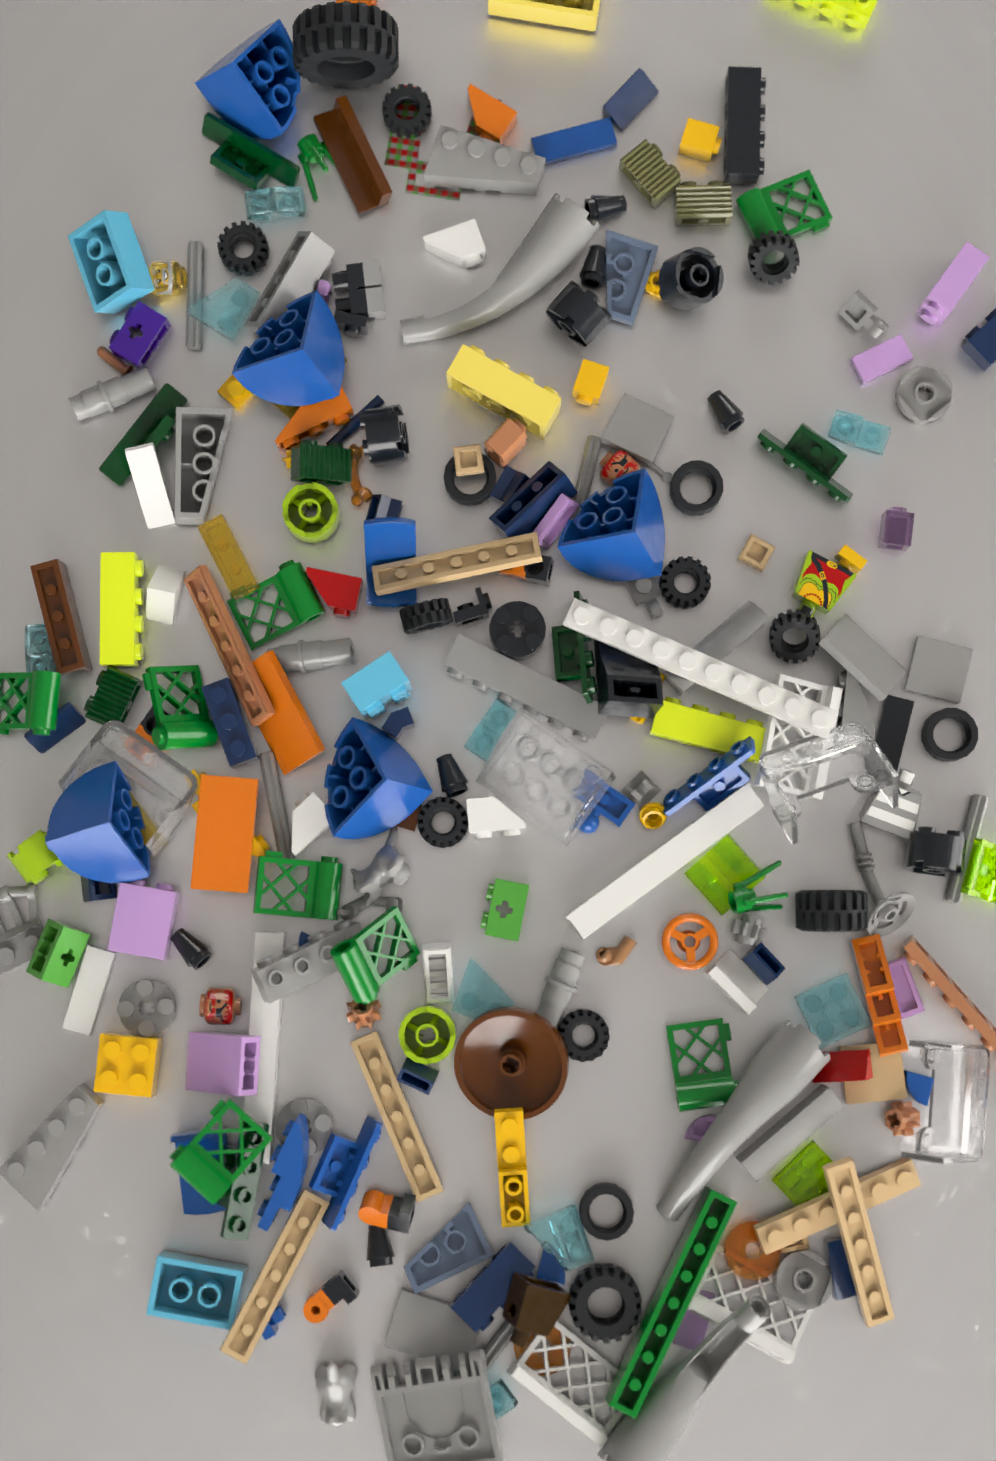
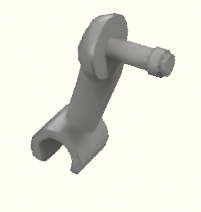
M364 896L343 905L341 909L337 910V915L341 916L343 920L349 919L351 921L364 909L372 906L386 907V911L392 906H396L402 912L403 900L400 897L379 896L375 901L366 904L363 900Z

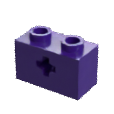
M138 301L135 307L129 308L124 318L125 323L120 330L117 329L112 334L109 341V348L112 353L136 369L146 366L171 327L165 316ZM142 332L143 334L141 337H133L135 333L140 334Z

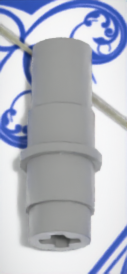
M144 366L102 383L97 381V385L80 391L79 394L68 399L78 421L106 411L111 413L114 411L113 408L130 402L129 400L153 391L156 388L147 367Z
M351 638L310 642L298 640L295 644L267 649V651H274L285 673L301 671L304 674L308 673L309 670L321 669L326 666L354 663L355 659Z
M564 947L561 948L558 958L555 959L550 975L545 977L546 985L536 1012L548 1020L556 1030L565 1009L569 1005L573 992H577L576 984L586 957Z

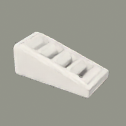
M450 942L422 944L426 1004L454 1002ZM445 954V957L429 958L428 955ZM446 964V969L429 970V966ZM447 976V980L430 981V977ZM448 988V992L431 993V989Z

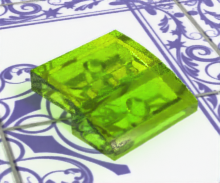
M728 833L684 874L721 915H724L731 909L728 903V892L734 890L733 884L742 882L761 869ZM764 875L763 877L759 878L758 880L754 881L746 887L748 889H753L766 877V875Z
M974 838L960 893L996 904V844L984 839Z
M812 1140L772 1181L798 1206L829 1192L822 1166L833 1161Z

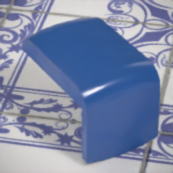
M382 517L365 520L366 605L402 607L417 603V588L377 596L372 573V566L416 557V520L400 517Z
M202 1129L173 1133L170 1137L171 1143L175 1142V1148L180 1144L186 1147ZM219 1133L206 1134L198 1143L207 1151L219 1150ZM222 1133L223 1144L229 1145L227 1133ZM212 1154L218 1160L219 1154ZM179 1175L184 1214L203 1215L225 1211L224 1207L216 1203L212 1205Z

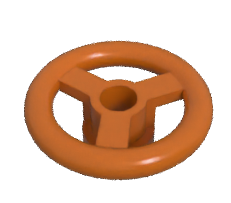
M684 913L674 917L666 925L662 934V949L666 958L676 967L684 970H696L706 966L714 958L718 949V935L715 927L707 918L695 913ZM684 922H696L703 926L697 932L692 930L680 932L675 929ZM709 935V949L701 959L696 961L695 951L700 946V940ZM687 936L694 938V944L691 947L685 945L684 941ZM670 937L676 939L678 947L683 952H686V961L681 960L673 953L670 946Z

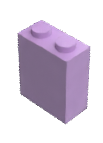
M967 241L917 310L921 314L922 319L931 325L936 324L940 327L990 257Z
M136 880L128 883L120 882L107 950L167 960L181 892L173 891V885L157 883L156 888L145 886V880Z
M211 1031L189 1032L185 1090L233 1096L257 1095L261 1036Z

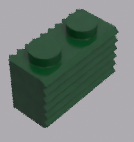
M302 440L300 444L291 448V481L317 482L334 486H345L352 483L351 448H343L341 443H328L326 446L317 445L316 440Z
M108 666L107 670H102L97 678L96 685L99 687L95 695H90L86 701L84 711L87 713L85 717L120 733L143 681Z

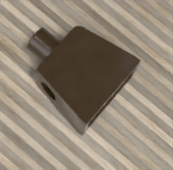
M514 1272L502 1312L503 1318L514 1327L509 1340L518 1346L526 1347L531 1333L544 1337L549 1335L568 1304L571 1295L557 1283Z

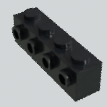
M728 66L725 77L724 184H756L759 175L764 174L765 159L760 158V148H764L765 131H760V124L765 120L766 106L761 104V95H765L766 78H761V67Z

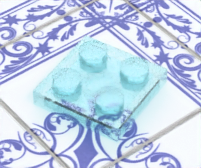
M847 973L794 996L809 1030L822 1042L818 1046L819 1049L872 1026Z

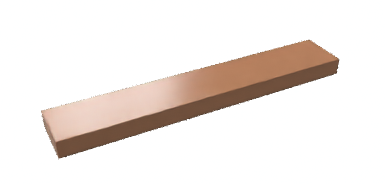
M199 565L183 580L251 726H259L276 713L207 565Z

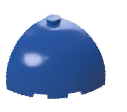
M280 19L267 25L238 45L195 82V85L214 111L226 123L255 139H272L283 134L297 111L295 105L297 94L300 93L301 79L293 66V44Z
M317 290L291 302L286 306L288 311L276 320L273 317L268 319L255 332L258 338L250 348L248 346L243 348L232 371L235 378L248 391L266 401L280 405L305 406L339 396L345 369L344 348L335 318Z
M645 468L614 479L612 481L614 485L600 494L598 491H595L580 505L582 510L574 520L569 519L557 547L572 566L585 574L609 581H633L661 576L665 553L664 520L657 491Z
M354 717L351 718L334 745L337 751L332 765H327L324 788H328V804L324 806L333 837L362 839L385 832L401 823L421 805L433 790L417 763L396 740L366 721Z
M116 761L103 764L88 771L75 780L61 794L51 811L45 842L48 849L53 851L61 862L73 872L95 881L126 883L150 877L149 846L147 844L144 845L143 836L140 831L145 829L139 806L133 807L132 799L128 792L132 788Z

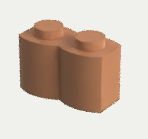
M507 418L484 442V452L495 464L504 469L527 445L525 441L527 439L525 434L527 431L526 427L516 418L513 421Z

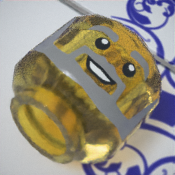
M176 260L152 262L149 267V274L155 288L152 294L158 298L180 296L183 289L187 288V272L185 267H181Z

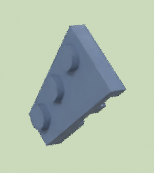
M606 229V310L612 315V320L633 326L659 246Z
M469 1202L403 1267L415 1294L494 1256L471 1203Z

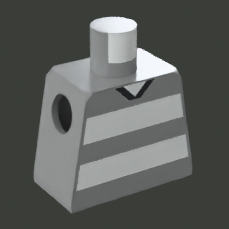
M900 768L895 782L881 778L859 814L861 822L910 839V834L915 833L922 801L920 791L911 788L916 773Z

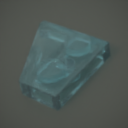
M235 278L190 306L185 313L232 341L260 292Z
M470 959L452 1011L475 1019L479 1015L495 1008L514 1007L515 1002L475 960Z
M569 1205L523 1225L524 1229L541 1243L546 1252L556 1258V1262L565 1271L574 1270L594 1261L575 1205Z

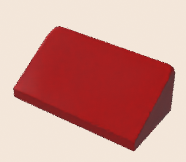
M870 1049L826 1051L830 1054V1061L812 1079V1082L826 1083L872 1079Z

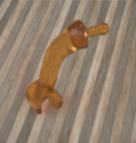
M352 444L349 449H352V483L350 485L354 492L351 502L354 506L359 507L364 502H369L373 494L367 487H362L359 479L358 468L363 446L359 447L356 444Z

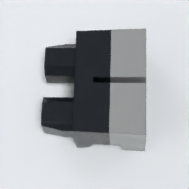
M379 260L346 265V271L332 273L334 291L349 289V297L335 299L336 311L368 316V318L375 317V320L386 319Z

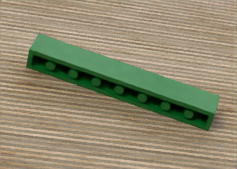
M705 1186L607 1392L605 1400L609 1406L636 1419L738 1202Z

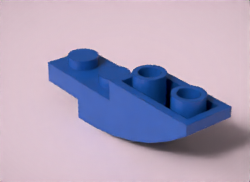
M302 1113L299 1114L295 1121L289 1120L282 1134L287 1138L283 1146L277 1145L270 1159L275 1162L271 1172L275 1173L276 1176L269 1188L273 1194L270 1200L264 1199L257 1215L261 1216L257 1227L268 1231L273 1224L280 1208L288 1212L291 1211L304 1182L309 1157V1131L306 1115Z

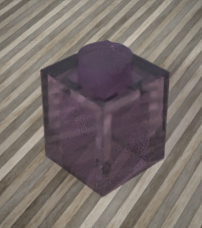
M890 507V510H886L881 515L878 548L906 551L911 547L915 513H909L903 507Z

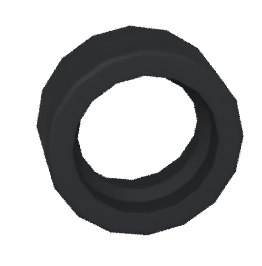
M482 454L487 477L486 484L482 490L474 494L463 493L455 486L453 479L456 471L454 456L445 466L443 477L446 491L454 501L461 505L474 506L483 503L489 499V494L495 487L497 480L495 466L489 457Z
M702 460L689 461L682 464L675 471L669 486L671 500L674 506L682 513L690 516H701L711 512L719 503L723 493V479L720 472L712 464ZM692 472H700L710 479L713 492L706 502L692 504L682 497L680 484L686 475Z
M944 708L931 714L925 720L921 730V741L925 750L933 758L942 762H954L968 756L975 749L978 741V727L974 719L966 711L958 708ZM946 718L959 721L966 731L964 744L955 751L941 749L933 738L935 726L939 721Z
M604 1182L595 1184L585 1191L580 1200L579 1215L583 1227L590 1235L597 1239L609 1241L621 1237L628 1231L633 1223L634 1209L632 1201L624 1189L616 1184ZM603 1194L615 1196L623 1207V1216L620 1222L614 1227L607 1229L595 1225L589 1214L592 1201Z

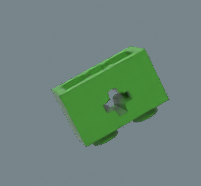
M495 879V884L489 883L486 900L491 901L489 912L483 911L480 927L486 929L485 935L519 941L529 885ZM503 901H508V907L512 908V913H507L505 918H501L500 912L496 911V906L502 905Z
M48 918L26 972L40 980L68 988L71 979L75 975L76 967L86 948L90 934L76 927Z

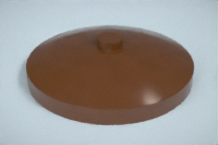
M500 1007L479 1015L465 1028L455 1049L454 1070L462 1092L482 1112L494 1117V1109L523 1107V1119H529L546 1111L559 1098L568 1077L569 1058L561 1035L544 1017L524 1008Z

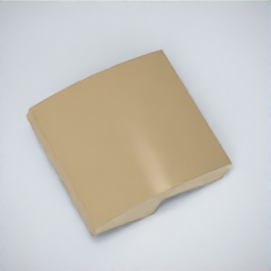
M876 1042L839 1047L840 1051L870 1049L872 1063V1079L844 1082L846 1104L907 1098L902 1052L880 1057Z

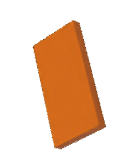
M271 650L265 652L252 662L276 712L258 727L269 748L274 753V757L283 774L286 775L326 749L274 651Z
M201 774L190 889L249 893L259 779Z

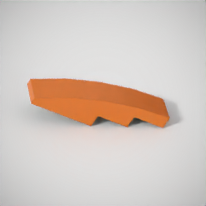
M880 934L852 939L857 969L879 1056L883 1057L906 1052L909 1048L901 1023L902 1017L894 992L895 987Z

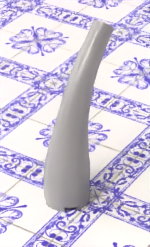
M555 193L491 287L475 299L450 312L427 319L422 315L400 320L404 345L452 336L483 325L512 310L536 294L563 271L589 243L600 227V224L596 220L591 224L586 219L589 212L567 197L561 202L559 199L560 195Z
M790 1020L786 1021L754 1057L728 1101L657 1203V1210L662 1217L669 1221H677L691 1201L727 1159L771 1117L797 1097L830 1061L829 1052L823 1054L818 1046L822 1042L809 1029L800 1023L794 1028L791 1026Z
M752 1295L737 1310L723 1320L667 1377L647 1394L636 1419L628 1415L624 1417L597 1455L604 1461H667L712 1382L753 1332L771 1316L772 1310L768 1301L760 1295Z

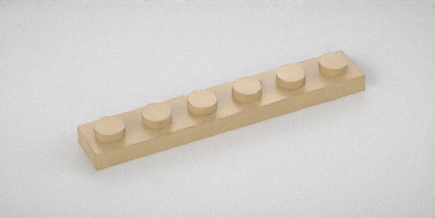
M537 532L372 566L375 592L377 596L543 562Z
M378 1031L351 1041L353 1051L413 1194L416 1195L417 1203L443 1192L442 1183L399 1081L396 1080V1074Z
M908 1156L858 1178L866 1210L921 1185L913 1161ZM827 1192L753 1225L762 1251L765 1255H768L836 1224L837 1219L830 1193Z
M848 1156L823 1165L864 1324L870 1328L895 1319L854 1161Z
M305 1189L301 1192L219 1349L220 1351L247 1364L329 1202Z

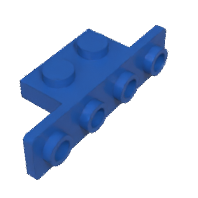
M749 736L745 740L737 741L730 751L722 757L714 758L703 771L691 775L683 786L671 790L663 800L664 814L667 817L671 816L692 799H695L706 811H709L750 781V773L741 763L755 754L754 739Z
M369 1115L366 1117L356 1141L331 1132L308 1185L313 1190L332 1196L322 1217V1222L333 1231H336L338 1225L343 1222L348 1202L356 1193L358 1179L362 1170L369 1163V1154L373 1145L379 1140L382 1124Z

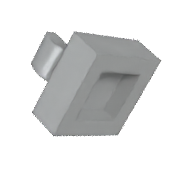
M641 770L621 791L640 809L643 805L649 803L661 789Z

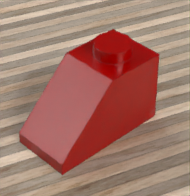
M307 567L306 573L328 608L334 610V615L349 618L350 614L357 615L364 585L362 578Z

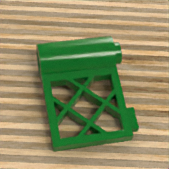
M810 169L764 188L751 189L736 199V203L753 239L755 237L759 239V234L762 232L765 235L769 234L768 230H774V233L781 230L784 235L788 233L791 237L810 229L816 233L830 226L829 222L833 218ZM806 181L810 189L808 196L793 191L797 182ZM778 191L786 194L784 206L773 202L770 193ZM791 197L805 202L801 213L787 208ZM808 205L819 208L822 217L814 219L805 215ZM784 214L799 219L795 228L786 229L782 221Z
M289 560L278 567L280 571L276 575L248 590L243 586L230 593L231 599L227 603L252 651L303 624L318 619L326 613L301 562L295 563L294 560ZM274 584L278 592L275 604L261 600L264 589ZM258 593L256 598L250 597ZM245 599L255 601L250 617L241 615L236 604ZM281 600L284 603L285 607L279 606ZM260 603L274 607L269 623L255 619ZM278 609L287 611L293 621L284 627L273 625ZM244 619L249 620L248 626L246 625ZM254 622L268 626L264 638L256 642L251 635ZM272 628L279 629V630H277V631L271 633Z
M199 665L158 666L145 669L146 673L142 674L145 691H150L156 720V726L152 730V741L160 750L213 747L216 744L218 733L213 720L209 718L207 703L201 689L203 684ZM183 673H191L193 682L191 688H188L179 680ZM156 674H162L171 682L166 690L157 683ZM174 685L186 694L181 703L169 694ZM189 698L197 704L199 714H193L185 707ZM164 700H167L176 708L173 715H164L162 707Z
M41 670L0 673V712L4 708L8 714L0 723V735H9V730H33L32 734L50 736V731H56L61 673ZM26 679H29L28 690L23 694L20 687ZM3 680H7L10 685L5 694L2 692ZM16 694L19 701L12 708L9 700ZM23 708L26 710L25 723H21L17 716Z
M265 851L264 856H258L253 913L338 920L337 910L339 909L343 864L338 863L337 857L321 856L320 862L282 858L283 852ZM265 862L276 863L283 872L272 882L264 875ZM282 864H289L291 866L286 870ZM298 865L308 866L307 879L298 885L289 872ZM286 876L295 889L283 898L274 885ZM263 880H264V882H265L268 886H266V887L262 890V888H263ZM305 885H306V893L302 890V888H303ZM271 889L280 902L271 909L261 908L262 895ZM297 892L305 899L304 912L293 911L286 902ZM284 905L287 910H279L278 908Z
M396 906L389 908L351 939L336 944L330 951V955L353 1000L356 1003L362 1004L374 1001L380 991V986L399 970H408L418 961L416 957L420 954L402 914ZM393 917L396 923L394 934H384L387 921ZM371 934L376 935L373 952L367 951L363 940ZM384 937L393 938L389 955L380 953ZM400 940L405 941L409 952L401 958L396 957ZM379 957L388 958L386 970L379 974L377 971Z
M723 1018L666 1026L679 1112L724 1106L739 1083L738 1080L733 1081L726 1042L732 1040L729 1023L723 1024ZM717 1025L719 1038L712 1046L699 1035L705 1027ZM700 1028L697 1034L690 1029ZM685 1030L694 1037L685 1050L674 1042L673 1031ZM696 1039L710 1049L701 1062L687 1053ZM719 1042L721 1046V1052L716 1049V1046L719 1044ZM676 1049L682 1053L678 1060L676 1055ZM714 1052L723 1059L724 1070L713 1072L703 1064L711 1053ZM684 1055L698 1065L692 1075L680 1076L678 1064ZM700 1068H702V1069H704L706 1072H708V1073L697 1074V1072L700 1070Z
M221 1099L209 1112L213 1118L186 1147L180 1144L169 1156L173 1160L169 1166L212 1205L224 1195L233 1182L273 1139L271 1135L231 1099L226 1103ZM229 1108L239 1115L240 1128L222 1129V1116ZM243 1120L251 1127H243ZM218 1121L219 1129H211ZM256 1131L264 1140L256 1148H244L243 1132ZM240 1132V1149L223 1150L222 1133ZM219 1133V1150L207 1151L198 1142L206 1134ZM252 1152L244 1161V1153ZM241 1153V1165L232 1174L223 1165V1154ZM212 1154H220V1162Z

